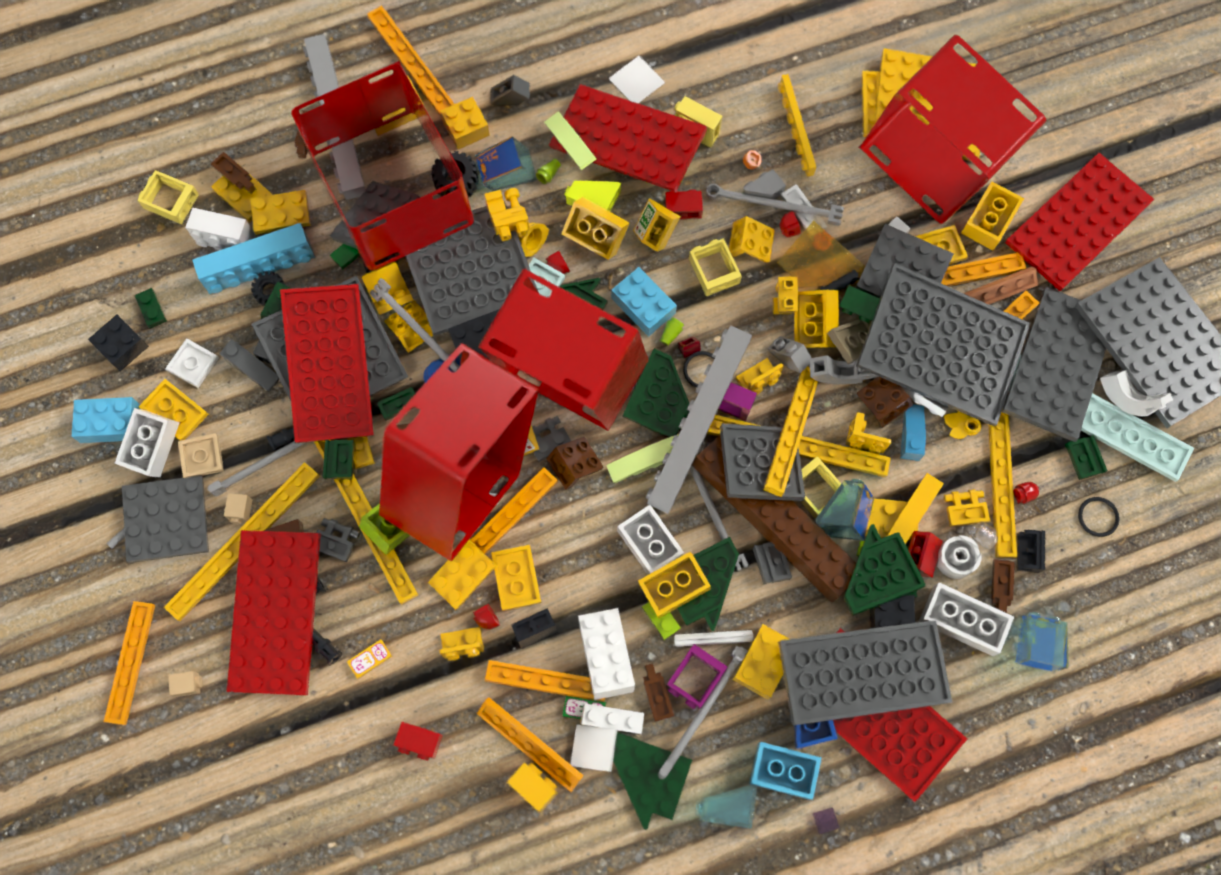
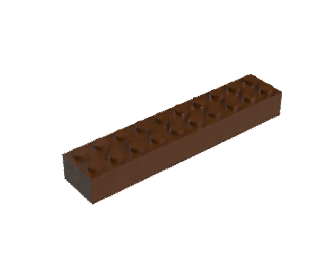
M721 435L696 456L692 466L769 542H772L775 545L774 547L779 552L781 551L787 560L831 603L847 589L856 562L792 500L727 497Z

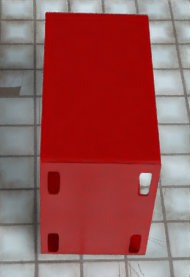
M953 35L893 96L859 148L938 223L944 224L1046 122V117L960 36ZM957 43L964 47L978 61L974 67L954 50L953 47ZM915 90L932 105L933 109L931 111L914 97L913 93ZM1015 99H1019L1037 116L1034 122L1027 119L1013 105ZM913 106L930 123L928 125L923 123L910 110V107ZM971 144L989 158L992 162L990 167L983 163L968 148ZM872 145L876 146L890 159L891 163L888 166L870 151ZM963 155L982 171L980 175L962 160ZM924 195L929 196L942 208L944 212L940 216L923 202L922 197Z
M400 61L292 109L291 115L310 157L369 270L379 269L473 224L474 217L462 173L404 72ZM393 70L392 74L382 79H379L375 82L369 83L370 79L380 74H383L387 71ZM317 101H324L323 105L302 114L299 112L300 109ZM405 108L404 112L395 115L389 119L382 120L384 116L391 114L399 109ZM415 114L453 183L357 227L349 226L314 157L373 129L380 128L406 115ZM335 137H339V141L329 146H326L322 149L316 150V146ZM453 186L456 187L457 190L433 200L434 195ZM386 218L385 223L361 233L360 230ZM467 220L468 223H466L465 225L444 234L443 231L445 229ZM399 252L398 256L388 261H385L379 265H375L376 261L385 258L393 253Z
M526 269L521 271L478 347L494 363L537 388L539 394L607 431L610 430L649 360L640 333L636 328ZM530 278L551 289L550 296L545 297L539 294ZM603 317L626 330L624 336H617L597 324L599 318ZM519 370L542 381L541 385L536 386L518 376ZM584 405L592 409L600 421L582 410Z
M460 344L384 431L379 516L449 561H452L520 476L539 390L465 344ZM462 352L460 368L453 373L448 370V367ZM416 407L419 409V414L404 430L396 427L411 408ZM502 476L509 478L506 485L495 497L489 494ZM458 531H462L465 533V536L453 550L455 534Z

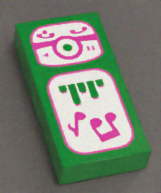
M566 696L563 717L581 720L583 704L605 707L606 702Z

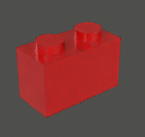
M691 189L688 191L665 192V208L679 215L680 219H702V191Z
M914 531L908 551L921 576L933 578L939 550L943 541L931 532Z
M401 722L393 746L399 747L398 752L409 755L410 751L418 753L417 758L429 761V758L435 759L443 735Z

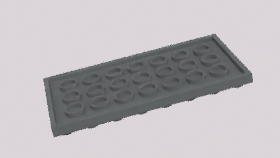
M1046 287L1043 290L1002 412L1076 442L1079 438L1106 347L1076 309L1075 305L1082 300Z
M936 620L778 641L792 726L953 703Z

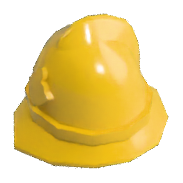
M528 222V235L522 237L518 235L525 256H533L545 243L549 229L544 224Z

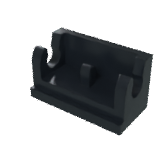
M1024 530V532H1018L1017 571L1042 572L1045 570V531Z
M548 608L511 624L521 649L558 633Z

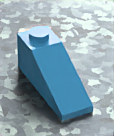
M913 404L903 415L900 459L920 461L925 455L924 406Z

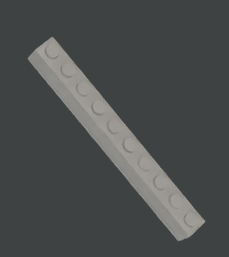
M325 34L305 38L306 46L303 47L305 56L309 57L307 66L309 72L313 73V76H310L313 87L317 88V91H314L316 98L339 88ZM320 100V104L323 105L324 101ZM339 137L326 141L327 145L329 146L339 141ZM353 139L333 147L332 152H329L332 163L336 164L333 170L336 179L339 178L340 183L337 184L340 194H344L346 200L360 197L366 192Z
M731 325L729 329L725 328L720 338L723 342L720 347H716L712 355L715 359L712 365L708 364L704 375H706L704 383L700 382L696 389V393H698L696 400L692 399L687 408L690 411L687 418L683 417L679 425L681 432L679 436L675 435L671 442L673 449L671 453L667 452L662 463L665 466L662 471L658 470L654 481L657 483L654 489L650 488L646 495L648 505L667 514L670 513L751 341V334Z

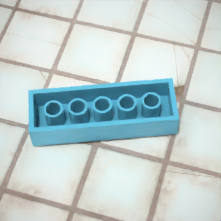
M301 223L193 259L192 261L199 281L211 294L219 293L228 287H236L246 281H254L255 277H259L258 274L261 273L263 276L265 271L270 274V271L275 273L283 268H291L298 263H306L315 258L306 232Z

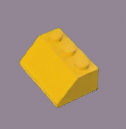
M799 291L798 311L794 312V341L804 344L806 348L836 347L827 333L831 329L839 327L838 291Z

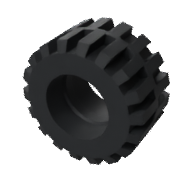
M454 151L451 155L461 173L464 174L463 181L466 192L471 197L479 184L476 164L470 156L466 157V153L462 152L459 154L458 151ZM438 158L435 160V164L432 165L431 171L436 190L453 183V181L446 179L449 174ZM453 186V187H451V188H449V189H447V190H445V191H442V192H440V193H438V194H441V197H442V196H444V195H446V194H448V193H451V192H453V191H455V190H457V189H456L455 186Z

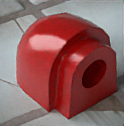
M793 211L785 214L780 221L781 233L786 237L801 234L800 225Z
M560 251L546 258V264L562 274L571 272Z
M1029 481L1018 484L1013 489V495L1017 503H1023V505L1035 500L1040 492L1037 484Z
M486 604L473 612L475 616L473 619L479 627L491 630L500 626V622L490 604Z

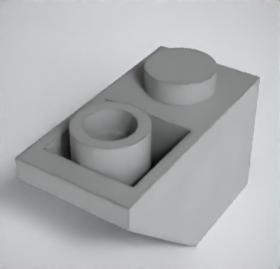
M772 169L769 172H763L757 180L749 181L745 184L743 194L775 200L785 191L786 185Z
M781 336L774 340L773 344L768 348L786 367L799 373L810 364V359L812 358L804 344Z

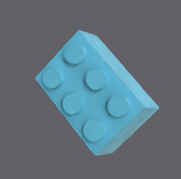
M640 267L611 290V299L648 337L676 314L677 305Z
M132 397L74 400L71 437L80 443L123 441L134 408L140 409V404Z
M759 742L749 784L813 800L821 757Z

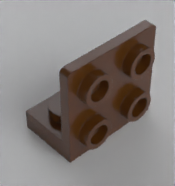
M881 377L875 378L857 392V396L873 413L882 428L913 406L910 396L900 385Z
M585 437L555 447L546 458L565 490L572 488L580 478L604 468Z

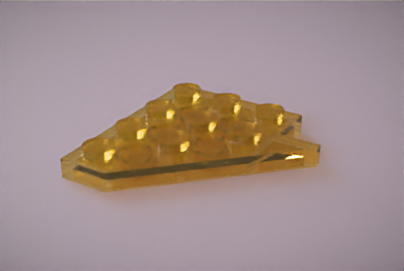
M812 221L777 261V264L790 275L789 277L798 278V288L826 286L852 270H856L859 275L857 277L860 278L865 268L864 264L815 221Z

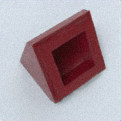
M694 336L677 343L684 358L701 351V343Z

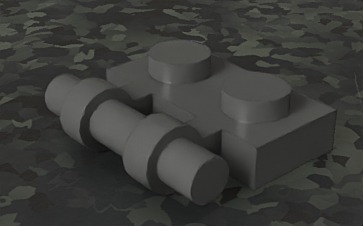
M558 416L546 419L544 423L537 427L535 425L532 426L539 446V450L533 452L538 462L546 459L555 447L571 441L564 427L556 430L555 425L561 423ZM549 429L551 433L541 438L540 433Z
M324 518L321 525L327 527L326 531L317 530L316 532L321 534L319 552L347 563L355 546L354 543L348 540L350 537L358 539L360 532L354 530L352 526L347 525L346 527L334 519L328 520ZM334 531L343 533L341 538L332 534Z

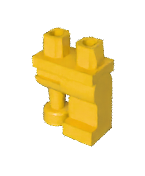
M511 188L504 192L505 199L510 201L511 204L509 209L505 207L501 190L484 194L485 203L496 235H499L502 241L510 240L512 238L510 231L517 230L520 237L528 235V216L525 208L520 206L518 202L520 194L517 188Z
M778 277V282L775 286L778 297L772 298L773 315L793 314L795 311H798V278Z

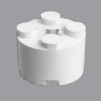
M967 536L952 537L940 547L936 566L947 577L962 579L979 567L982 558L978 549L979 546L973 539Z

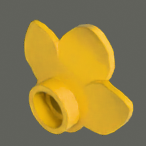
M960 411L946 414L943 417L946 425L952 428L950 436L955 439H964L967 435H977L981 430V423L978 419ZM968 424L973 425L974 429H970Z

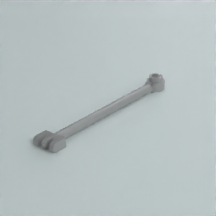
M714 183L708 185L706 195L711 200L725 197L828 217V224L836 226L841 225V220L839 219H842V212L844 211V207L833 204L831 210H825L727 191Z
M380 278L378 284L371 290L370 295L377 302L384 299L445 362L450 356L388 293L391 286L384 279ZM455 361L449 365L454 372L460 368Z
M293 441L222 482L217 480L210 484L208 491L214 496H219L227 491V487L305 443H295Z
M691 466L690 471L721 540H724L729 536L701 474ZM744 554L739 555L735 566L737 571L741 570L739 562H742L744 568L748 567Z
M736 646L730 655L733 657V660L659 771L658 777L660 779H664L668 775L748 652L742 646Z

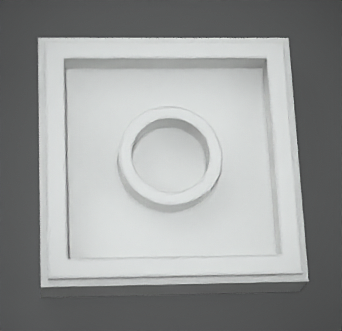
M186 338L165 370L192 386L199 388L219 357Z
M577 724L570 765L611 772L617 730Z

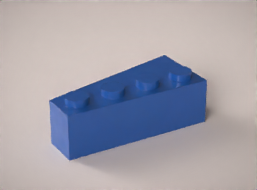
M833 720L794 725L795 749L838 739Z

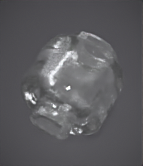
M979 521L976 524L972 523L967 529L968 537L977 543L980 550L993 548L998 540L996 530L983 521Z

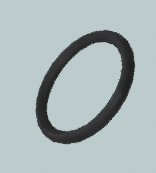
M698 351L686 359L683 366V374L692 386L697 388L699 384L693 382L688 376L687 366L689 361L698 355L712 357L713 353Z
M1089 498L1079 508V522L1083 529L1093 536H1109L1114 533L1119 525L1120 517L1117 508L1111 501L1105 498ZM1092 501H1102L1108 504L1115 514L1114 526L1111 530L1104 533L1090 530L1083 521L1084 507Z

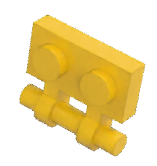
M972 489L963 493L955 491L944 495L945 502L953 503V506L946 508L950 527L990 522L987 502L979 503L978 498H984L983 490L976 491ZM968 499H969V501H970V503H971V504L961 505V500H968Z

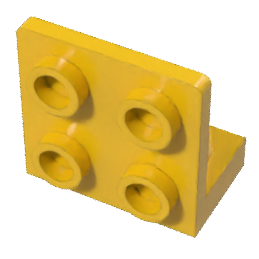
M748 216L733 222L729 251L734 258L746 253L765 263L770 262L775 230Z
M396 262L362 275V280L369 295L381 278L391 286L388 293L400 306L413 301V297L405 284ZM370 295L379 315L393 309L384 299L377 302Z
M415 301L407 303L403 309L432 337L433 333L425 311ZM397 312L384 320L385 324L398 337L408 353L425 342Z
M766 358L736 376L735 379L741 387L756 392L758 395L764 390L765 386H773L779 381L784 366L780 363L774 367L769 359Z
M857 412L850 423L845 445L858 450H869L870 453L878 455L880 453L883 454L891 444V440L863 433L867 421H864L865 414Z
M480 627L440 634L442 649L439 650L440 655L448 658V661L458 660L461 655H468V657L479 656V652L484 651Z

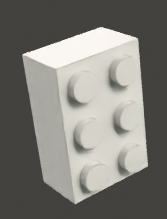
M192 208L185 227L197 245L201 247L211 246L217 250L254 239L256 236L246 219Z
M134 408L115 464L147 476L161 477L180 422L147 410Z
M648 505L617 526V532L647 575L684 555L683 550L651 505Z

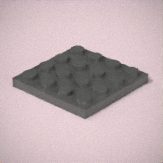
M372 181L367 186L366 192L356 200L353 207L345 214V219L349 226L357 227L420 198V196ZM386 218L360 230L361 233L385 223ZM342 220L334 228L330 237L334 241L357 249Z
M885 224L856 289L880 299L891 266L894 263L941 283L954 253Z
M721 424L720 435L728 498L803 501L806 498L799 448L796 452L784 495L779 497L763 490L783 427Z
M202 476L122 486L127 563L209 552L204 481Z

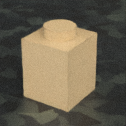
M228 493L224 517L233 524L247 522L253 500L248 495Z
M190 671L168 675L170 696L181 697L200 693L203 681L199 673Z

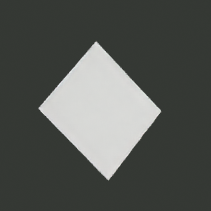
M640 56L609 78L630 101L636 103L641 102L665 83Z

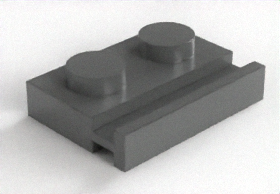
M772 542L754 545L753 547L763 585L771 582L786 581L792 578L786 556L781 551L779 552Z

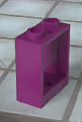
M730 383L718 410L746 421L757 393Z
M693 644L667 683L668 692L677 698L680 695L686 700L685 704L695 710L696 707L700 709L722 677L727 666ZM692 656L717 672L699 701L674 684Z

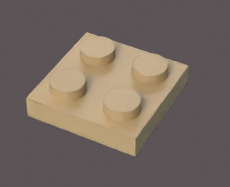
M217 433L178 441L183 478L204 476L224 471Z

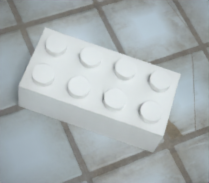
M937 583L931 590L919 622L936 620L939 632L991 656H996L1001 653L1014 616L946 585Z
M618 608L578 616L594 700L634 692L635 683Z

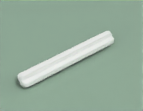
M752 630L679 634L674 636V643L677 647L693 646V644L752 642L754 637Z

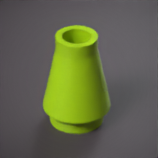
M554 158L537 169L536 178L542 184L550 183L561 167V163Z
M671 317L670 320H667L659 341L669 346L683 331L684 324L678 319Z

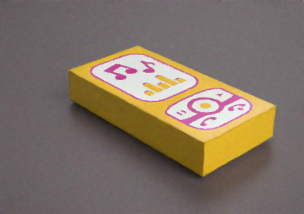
M380 639L348 660L347 663L356 678L359 679L393 656L383 640Z

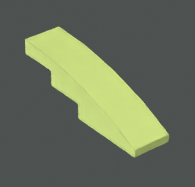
M559 111L544 121L548 129L554 134L558 142L581 170L596 160L589 148Z
M674 436L649 445L606 465L613 483H618L632 475L636 476L650 468L662 465L666 453H671L673 449L671 442Z

